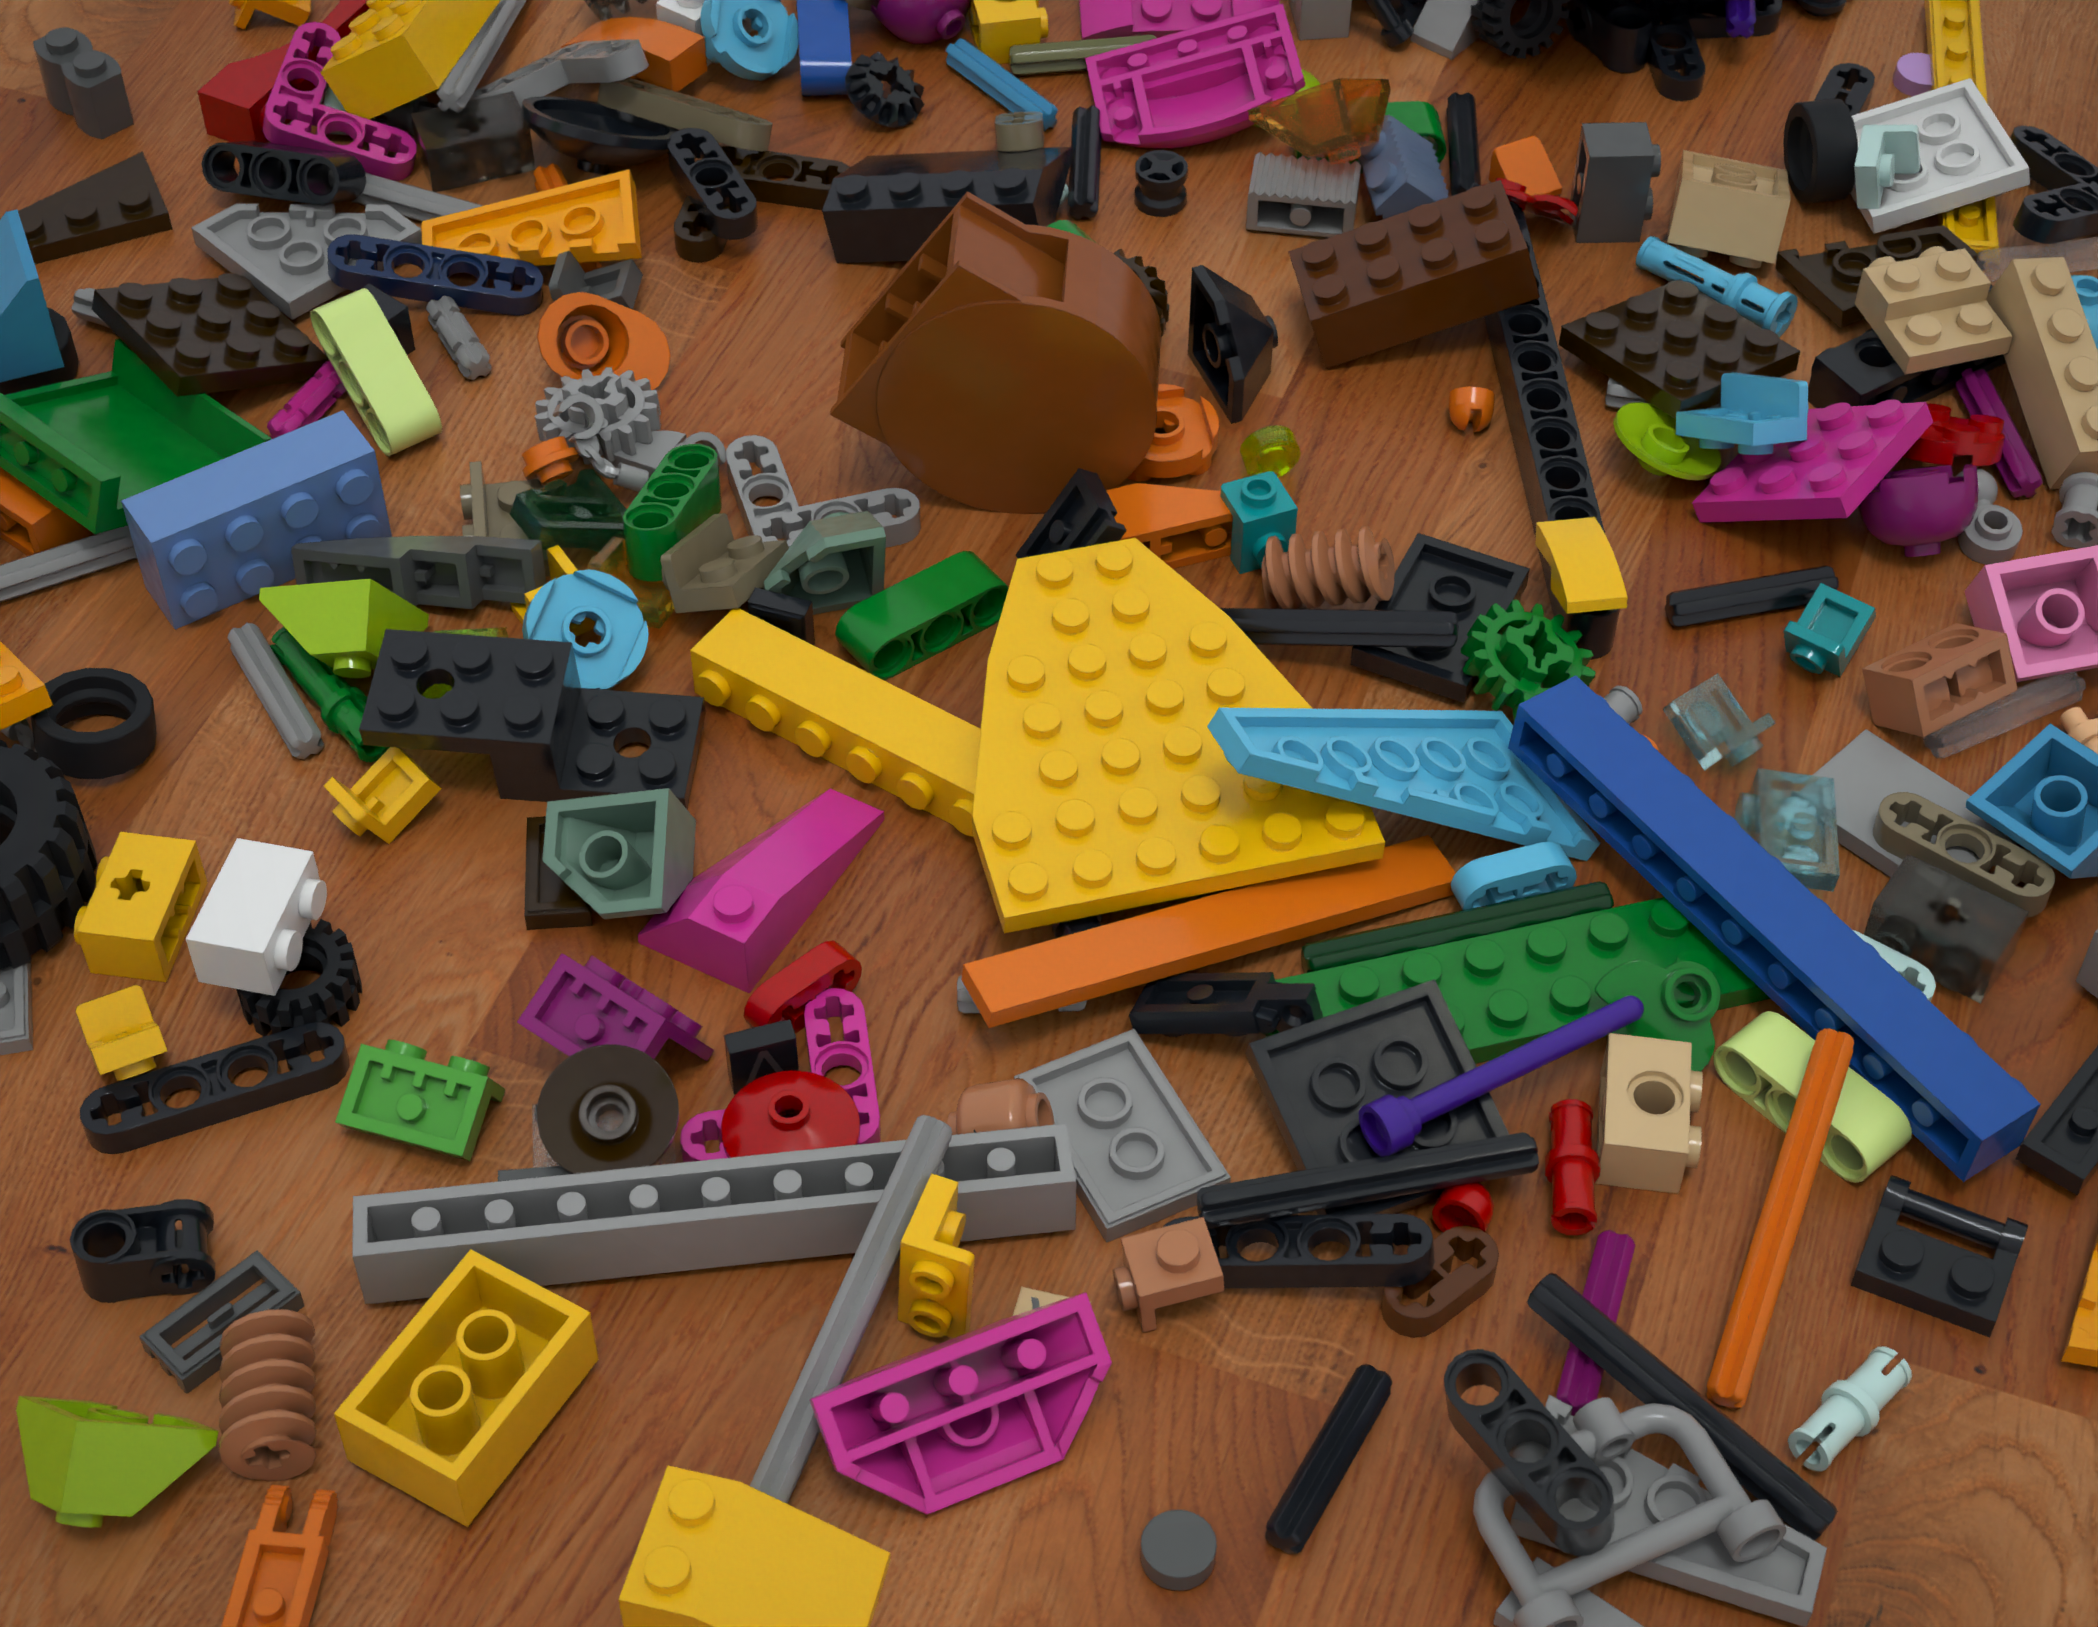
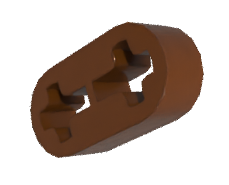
M1458 1226L1443 1232L1433 1240L1435 1262L1432 1272L1426 1279L1415 1285L1384 1287L1381 1312L1389 1328L1403 1336L1411 1338L1425 1337L1437 1331L1484 1295L1493 1285L1499 1258L1497 1244L1489 1234L1479 1228ZM1454 1255L1462 1261H1467L1474 1257L1478 1260L1477 1269L1465 1263L1451 1272ZM1430 1289L1426 1308L1418 1302L1410 1303L1408 1306L1401 1303L1402 1294L1414 1300Z

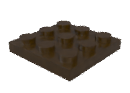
M225 273L221 274L218 278L198 280L174 278L167 283L146 285L123 283L115 288L94 290L92 310L177 397L308 381L311 377H314V374L326 361H330L307 335L302 333L278 307L273 305L243 275Z
M1680 279L1561 326L1559 338L1560 347L1676 419V412L1707 409L1721 403L1722 374L1735 372L1780 378L1797 370L1800 350L1779 339V336L1773 331L1759 327L1739 315L1734 308L1717 302L1699 291L1694 284Z

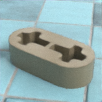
M1022 111L997 115L995 118L996 149L998 151L1013 152L1044 147L1043 113L1038 111Z

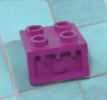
M562 953L517 1021L518 1024L569 1057L589 1047L616 1044L635 1048L655 1059L668 1038H671L705 1061H708L714 1052L712 1048L696 1039L703 1026L592 955L585 966H582Z

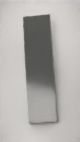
M400 536L297 543L291 548L297 585L372 579L414 606L423 604L474 609L482 600L525 604L524 593L546 584L541 540L483 536Z

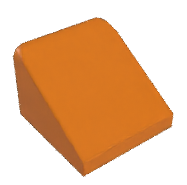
M1532 135L1499 146L1493 150L1489 172V181L1491 183L1495 182L1496 178L1510 180L1527 187L1525 193L1531 196L1536 194L1557 196L1562 193L1559 179L1543 144L1537 136Z

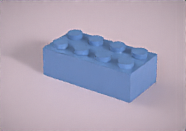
M343 410L121 500L145 587L175 630L258 595L260 588L276 587L295 579L291 548L297 543L392 537L375 450Z

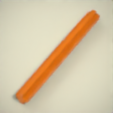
M1824 1028L1817 1033L1708 1379L1707 1398L1717 1405H1724L1731 1409H1740L1745 1405L1852 1058L1854 1039L1846 1032H1837L1830 1028Z

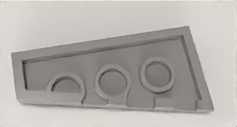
M1549 1394L1545 1407L1569 1435L1577 1432L1578 1430L1573 1423L1574 1416L1571 1415L1572 1407ZM1632 1445L1613 1459L1607 1461L1591 1459L1605 1474L1613 1490L1615 1527L1612 1537L1607 1544L1712 1499L1709 1491L1699 1485L1700 1477L1675 1463L1668 1469L1631 1448ZM1574 1498L1565 1502L1558 1511L1565 1518L1580 1522L1593 1518L1599 1511V1508L1590 1500ZM1516 1501L1510 1522L1515 1534L1558 1548ZM1785 1525L1787 1528L1785 1536L1772 1549L1754 1559L1736 1562L1716 1531L1628 1571L1807 1627L1813 1611L1827 1547Z

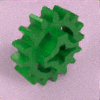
M1512 600L1506 611L1495 603L1490 607L1485 616L1480 614L1468 631V638L1461 648V653L1469 657L1463 667L1464 674L1478 676L1480 679L1473 691L1476 694L1489 692L1495 698L1492 701L1491 708L1495 711L1502 709L1504 705L1511 707L1514 721L1520 703L1575 675L1589 686L1596 674V671L1586 666L1593 657V653L1591 650L1576 646L1582 636L1579 630L1566 632L1561 628L1564 616L1558 614L1550 620L1544 617L1543 607L1538 603L1534 605L1530 612H1525L1518 600Z

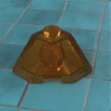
M1337 78L1247 111L1251 122L1308 158L1329 157L1330 164L1334 165L1360 158L1362 156L1360 148L1379 142L1391 87L1389 79Z

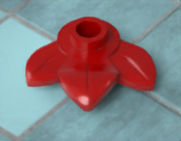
M1496 178L1495 181L1501 180L1508 200L1518 204L1523 212L1527 211L1572 226L1574 221L1572 217L1561 211L1567 209L1574 216L1577 215L1578 207L1570 199L1551 194L1531 196L1525 193L1527 187L1510 180Z

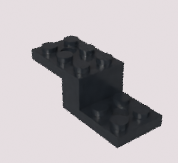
M386 629L359 731L363 745L490 754L500 799L548 802L669 788L684 807L688 809L706 708L704 697L581 688L572 642ZM435 684H446L453 687L452 690L445 693L441 698L430 699L422 696V693L428 687ZM641 742L649 746V749L638 757L628 758L618 754L620 748L628 743Z

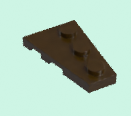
M143 151L18 211L34 264L172 230L168 210Z
M1941 225L1880 235L1875 245L1850 249L1845 241L1825 244L1824 253L1799 256L1797 249L1778 251L1775 269L1834 323L1842 328L1865 318L1855 305L1863 268H1868L1876 259L1884 256H1890L1895 261L1918 258L1925 250L1934 246H1941L1946 251L1965 248L1975 262H1977L1978 254L1947 227Z

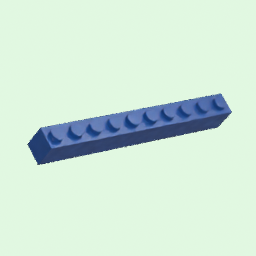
M1575 675L1518 705L1508 748L1809 1036L1815 1040L1817 1033L1824 1028H1830L1837 1032H1846L1854 1039V1046L1849 1067L1902 1109L1909 1120L1912 1134L1960 1180L1965 1182L2021 1146L2041 1103L2027 1091L2020 1081L2011 1077L1988 1056L1969 1034L1961 1031L1937 1009L1920 989L1911 985L1886 962L1871 944L1860 938L1835 915L1823 900L1817 898L1796 879L1779 859L1771 856L1740 827L1739 823L1732 816L1726 814L1707 797L1690 777L1681 773L1652 746L1651 742L1644 735L1639 734L1618 715L1603 697L1597 695Z

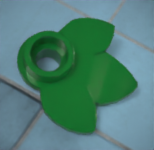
M1635 960L1623 963L1610 970L1596 984L1594 988L1595 993L1606 1004H1610L1628 995L1636 996L1643 1003L1644 1012L1642 1017L1613 1033L1692 1043L1691 1070L1702 1071L1709 1063L1715 1048V1039L1710 1019L1719 1007L1720 987L1717 979L1708 968L1692 961L1676 962L1662 968L1646 960ZM1681 982L1689 984L1695 994L1694 1001L1688 1008L1681 1007L1674 997L1675 988Z

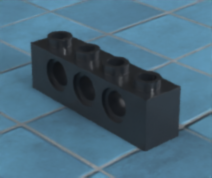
M1871 328L1861 336L1835 348H1828L1815 357L1808 386V402L1815 408H1826L1843 402L1850 404V406L1875 405L1892 399L1899 400L1900 403L1926 402L1955 388L1956 382L1963 377L1961 373L1965 369L1971 368L1973 371L1984 369L1988 372L2005 364L2006 361L2002 354L1905 375Z

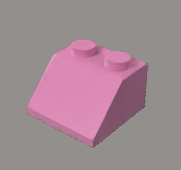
M2098 545L1988 564L1981 569L1964 592L1974 627L2007 633L2016 682L2098 668Z

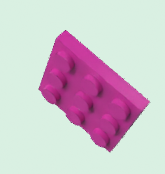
M1892 399L1875 405L1850 406V404L1843 402L1826 408L1809 409L1807 440L1774 444L1772 454H1738L1722 471L1710 479V484L1692 502L1699 522L1848 518L1933 423L1926 402L1900 403L1899 400Z

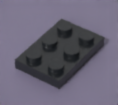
M1418 533L1395 572L1391 598L1389 601H1379L1374 610L1452 611L1456 613L1459 625L1456 645L1451 648L1353 646L1350 665L1465 703L1478 676L1467 675L1463 672V667L1469 657L1461 653V648L1468 638L1467 633L1480 614L1485 616L1493 604L1497 603L1506 611L1512 600H1520L1527 587L1530 569Z

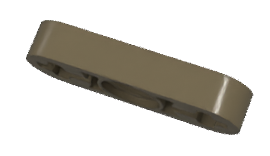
M1897 792L1888 795L1880 803L1873 826V836L1878 845L1887 852L2010 916L2019 918L2033 917L2045 909L2055 883V874L2051 866L2038 856L1917 794ZM1904 821L1909 823L1906 827L1900 826ZM1932 835L1937 836L1935 844L1930 842ZM1952 846H1963L1974 851L1980 860L1971 863L1961 862L1952 858L1946 849ZM1991 865L1996 866L1994 874L1988 873ZM2020 881L2027 883L2023 888L2016 886Z

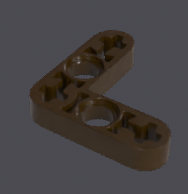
M733 146L721 147L755 196L756 201L823 210L833 178L850 168L847 164L836 160L772 151H752ZM775 176L790 177V179L782 181H772L768 178ZM707 181L701 183L700 185L716 186L723 184L724 182ZM686 196L674 223L676 251L686 261L697 263L711 261L722 253L728 240L719 238L711 232L689 197ZM729 205L724 207V209L730 210ZM701 227L706 228L707 231L701 232Z

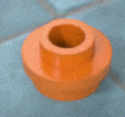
M564 436L555 437L541 442L522 453L526 464L522 472L527 480L538 478L541 485H548L572 474L574 471L571 463L580 456L576 447H569Z

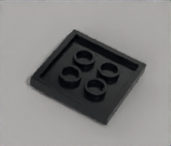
M1435 979L1251 1042L1245 1052L1298 1171L1381 1157L1370 1147L1361 1130L1359 1110L1363 1105L1388 1094L1395 1098L1405 1096L1411 1099L1477 1067ZM1488 1092L1422 1124V1130L1418 1135L1414 1136L1413 1144L1395 1154L1510 1134ZM1446 1188L1322 1209L1316 1212L1318 1215L1395 1214L1439 1198Z

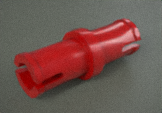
M1577 1099L1561 1100L1552 1105L1551 1112H1549L1551 1150L1545 1156V1176L1552 1183L1553 1215H1551V1224L1558 1232L1573 1236L1586 1234L1595 1228L1597 1213L1595 1211L1594 1183L1600 1177L1601 1171L1600 1158L1597 1152L1593 1150V1110L1586 1102Z

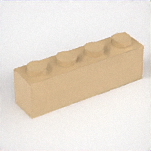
M2065 258L2012 259L1989 291L1986 301L2013 335L2009 351L2003 355L2049 489H2060L2064 479L2072 474L2079 472L2098 474V350Z

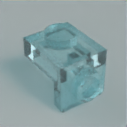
M1718 673L1663 708V711L1704 771L1724 758L1734 767L1764 747L1758 736L1776 724L1769 713L1752 723Z

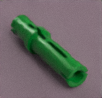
M285 627L279 629L271 639L275 644L270 645L281 664L287 668L291 676L320 708L323 723L332 732L341 734L359 759L364 762L377 761L390 747L363 745L359 728L368 697L359 688L351 687L343 677L334 674L333 667L309 655Z

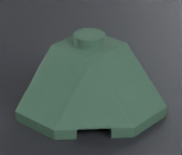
M869 511L851 514L836 512L825 516L823 519L809 521L764 580V590L812 601L813 615L851 608L855 604L883 591L886 535L883 526Z
M669 788L548 801L542 861L603 919L667 913L693 879L696 820Z

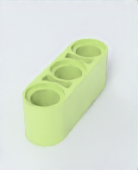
M362 288L311 311L312 326L322 348L372 437L385 455L391 456L442 432L441 419L430 395L380 306L367 289Z
M1766 1011L1716 1049L1714 1052V1065L1722 1081L1734 1093L1786 1133L1815 1040L1779 1013ZM1848 1067L1820 1161L1846 1181L1858 1183L1864 1181L1907 1145L1912 1137V1129L1908 1118L1894 1101Z

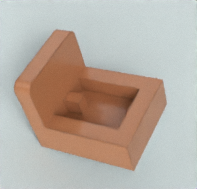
M1204 1217L1121 1238L1124 1266L1113 1269L1114 1283L1122 1310L1127 1311L1135 1308L1142 1332L1157 1329L1155 1309L1224 1291L1223 1273Z

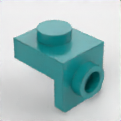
M1267 471L1222 484L1220 496L1233 516L1230 560L1239 574L1262 568L1266 541L1269 536H1277L1283 551L1288 552L1291 534H1296L1298 507L1277 475L1272 471Z
M1820 583L1798 622L1789 621L1783 631L1786 652L1790 653L1789 656L1793 662L1807 671L1821 674L1823 670H1826L1841 677L1875 620L1876 610L1864 602Z

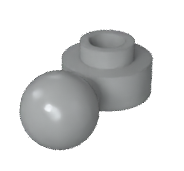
M1977 468L1979 488L1977 510L1971 524L1958 536V543L1964 554L1978 563L1988 565L2010 560L2017 550L2023 533L2022 525L2017 516L2010 510L1993 505L1998 495L1997 483L1990 473ZM1963 471L1960 472L1957 476H1964Z

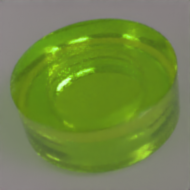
M1273 425L1261 428L1250 434L1240 447V456L1250 476L1272 471L1277 477L1288 473L1298 463L1301 451L1291 429L1285 426Z

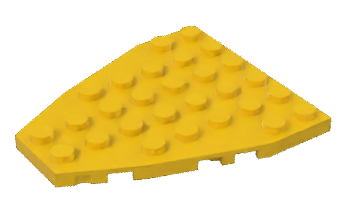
M1136 538L1024 557L1016 561L987 661L972 811V834L1004 934L1383 858L1385 840L1370 806L1239 774L1227 761L1224 751L1207 727L1219 707L1313 708L1224 611Z

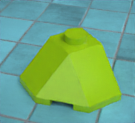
M372 579L260 588L259 591L261 603L309 655L333 667V673L341 677L366 678L371 675V669L376 668L386 629L424 632L428 627L429 614Z
M19 1396L16 1409L30 1498L57 1511L56 1522L77 1527H101L104 1515L133 1517L216 1446L219 1432L188 1418L160 1413L154 1414L153 1424H148L149 1416L119 1410L115 1405L92 1401Z

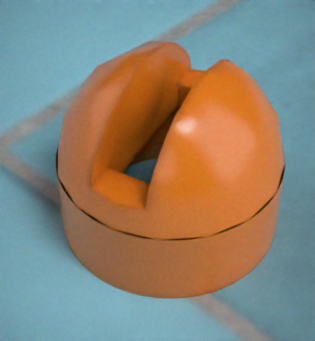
M1460 387L1450 391L1449 414L1451 422L1461 431L1466 430L1468 422H1472L1473 432L1486 428L1491 422L1494 413V392L1482 387Z

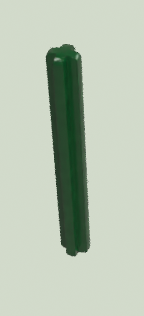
M1598 881L1306 943L1302 946L1301 963L1304 973L1605 910L1612 908L1614 901L1607 884Z

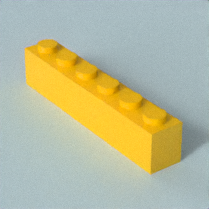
M733 608L690 650L694 691L696 694L704 697V700L711 705L722 706L749 720L758 729L767 732L771 731L800 746L807 754L813 757H821L849 771L856 779L864 783H872L901 798L910 807L918 810L923 809L952 824L961 833L973 836L972 811L980 728L739 608Z

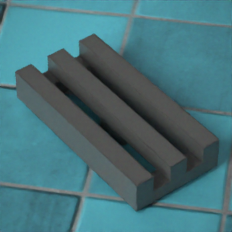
M257 1250L139 1337L144 1350L152 1359L156 1357L161 1368L169 1376L173 1374L178 1385L188 1394L219 1370L222 1362L220 1340L224 1330L235 1320L250 1313L269 1309L297 1312L304 1307L301 1292ZM260 1279L264 1280L262 1284L235 1304L229 1303ZM207 1319L208 1324L174 1349L171 1347L173 1343Z

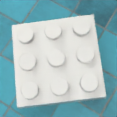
M1971 78L1852 116L1858 147L1863 125H1916L1919 128V172L1916 174H1894L1893 186L1883 188L1879 209H1860L1874 234L2030 185L2029 166ZM1854 183L1853 190L1850 194L1853 197L1855 203L1857 204L1856 185Z

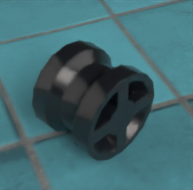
M1155 150L1147 152L1138 158L1135 163V179L1138 181V184L1134 190V202L1140 211L1155 217H1168L1184 209L1187 201V191L1183 184L1188 178V163L1182 156L1167 150Z

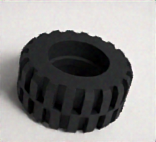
M0 740L1 970L9 966L15 969L23 964H29L32 961V954L40 949L48 952L62 940V929L65 926L69 928L74 927L79 909L85 906L84 902H88L93 894L96 883L94 871L97 867L95 849L71 783L65 780L62 770L51 760L40 757L38 752L16 743L11 748H8L7 743Z

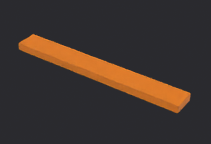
M1426 835L1384 847L1383 858L1246 885L963 964L961 980L988 1028H992L1452 896L1454 894L1451 890V881L1456 872L1432 838Z

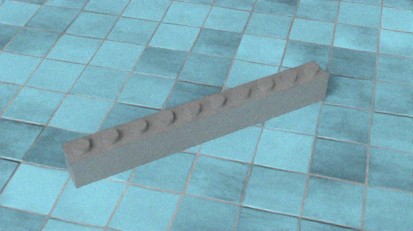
M1067 1123L952 1135V1139L935 1175L959 1182L957 1212L966 1214L965 1227L960 1242L1076 1230L1077 1181ZM907 1140L353 1196L352 1257L365 1304L430 1298L470 1249L540 1286L856 1253Z

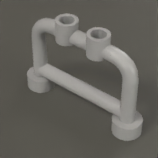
M1608 1397L1589 1402L1573 1417V1423L1578 1431L1570 1434V1436L1591 1459L1595 1458L1597 1461L1613 1459L1625 1452L1639 1438L1654 1433L1665 1434L1673 1438L1680 1445L1711 1494L1712 1499L1607 1544L1603 1549L1591 1555L1580 1556L1539 1574L1504 1514V1502L1511 1495L1492 1472H1489L1483 1478L1474 1495L1473 1514L1479 1532L1522 1605V1608L1513 1619L1516 1627H1581L1584 1620L1571 1599V1595L1716 1531L1736 1562L1748 1561L1766 1553L1783 1539L1787 1531L1784 1523L1768 1500L1751 1502L1706 1430L1691 1414L1672 1405L1657 1403L1633 1407L1620 1413L1612 1399ZM1523 1441L1515 1445L1509 1452V1455L1517 1461L1533 1463L1542 1459L1549 1450L1541 1443Z

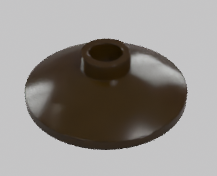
M616 1044L589 1047L565 1059L546 1080L537 1105V1126L542 1143L551 1158L570 1174L654 1166L670 1147L679 1121V1103L676 1090L664 1068L644 1052L632 1047ZM616 1110L624 1116L622 1124L612 1131L601 1129L598 1126L599 1117L606 1111Z

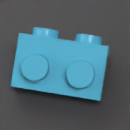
M1724 373L1721 376V407L1676 412V435L1699 438V447L1705 449L1733 448L1734 444H1738L1739 454H1772L1774 444L1807 440L1808 383L1801 380L1752 374Z

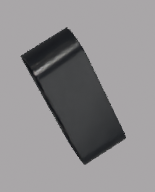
M258 141L215 143L206 150L202 159V171L206 181L214 189L224 192L310 204H327L355 200L364 191L366 184V174L361 162L347 153ZM235 157L239 162V174L235 170ZM282 163H284L287 171L286 182L281 173ZM330 169L332 170L335 178V184L333 189L328 179Z
M1483 1349L1467 1350L1457 1355L1447 1366L1444 1375L1448 1415L1455 1430L1555 1546L1563 1552L1575 1556L1591 1555L1603 1549L1610 1541L1615 1527L1613 1490L1605 1474L1501 1357ZM1477 1385L1492 1387L1499 1393L1494 1401L1486 1405L1475 1406L1461 1399V1396L1467 1389ZM1523 1441L1541 1443L1549 1450L1542 1459L1533 1463L1520 1462L1509 1455L1512 1448ZM1574 1498L1590 1500L1599 1508V1511L1593 1518L1580 1522L1565 1518L1558 1510L1565 1502Z

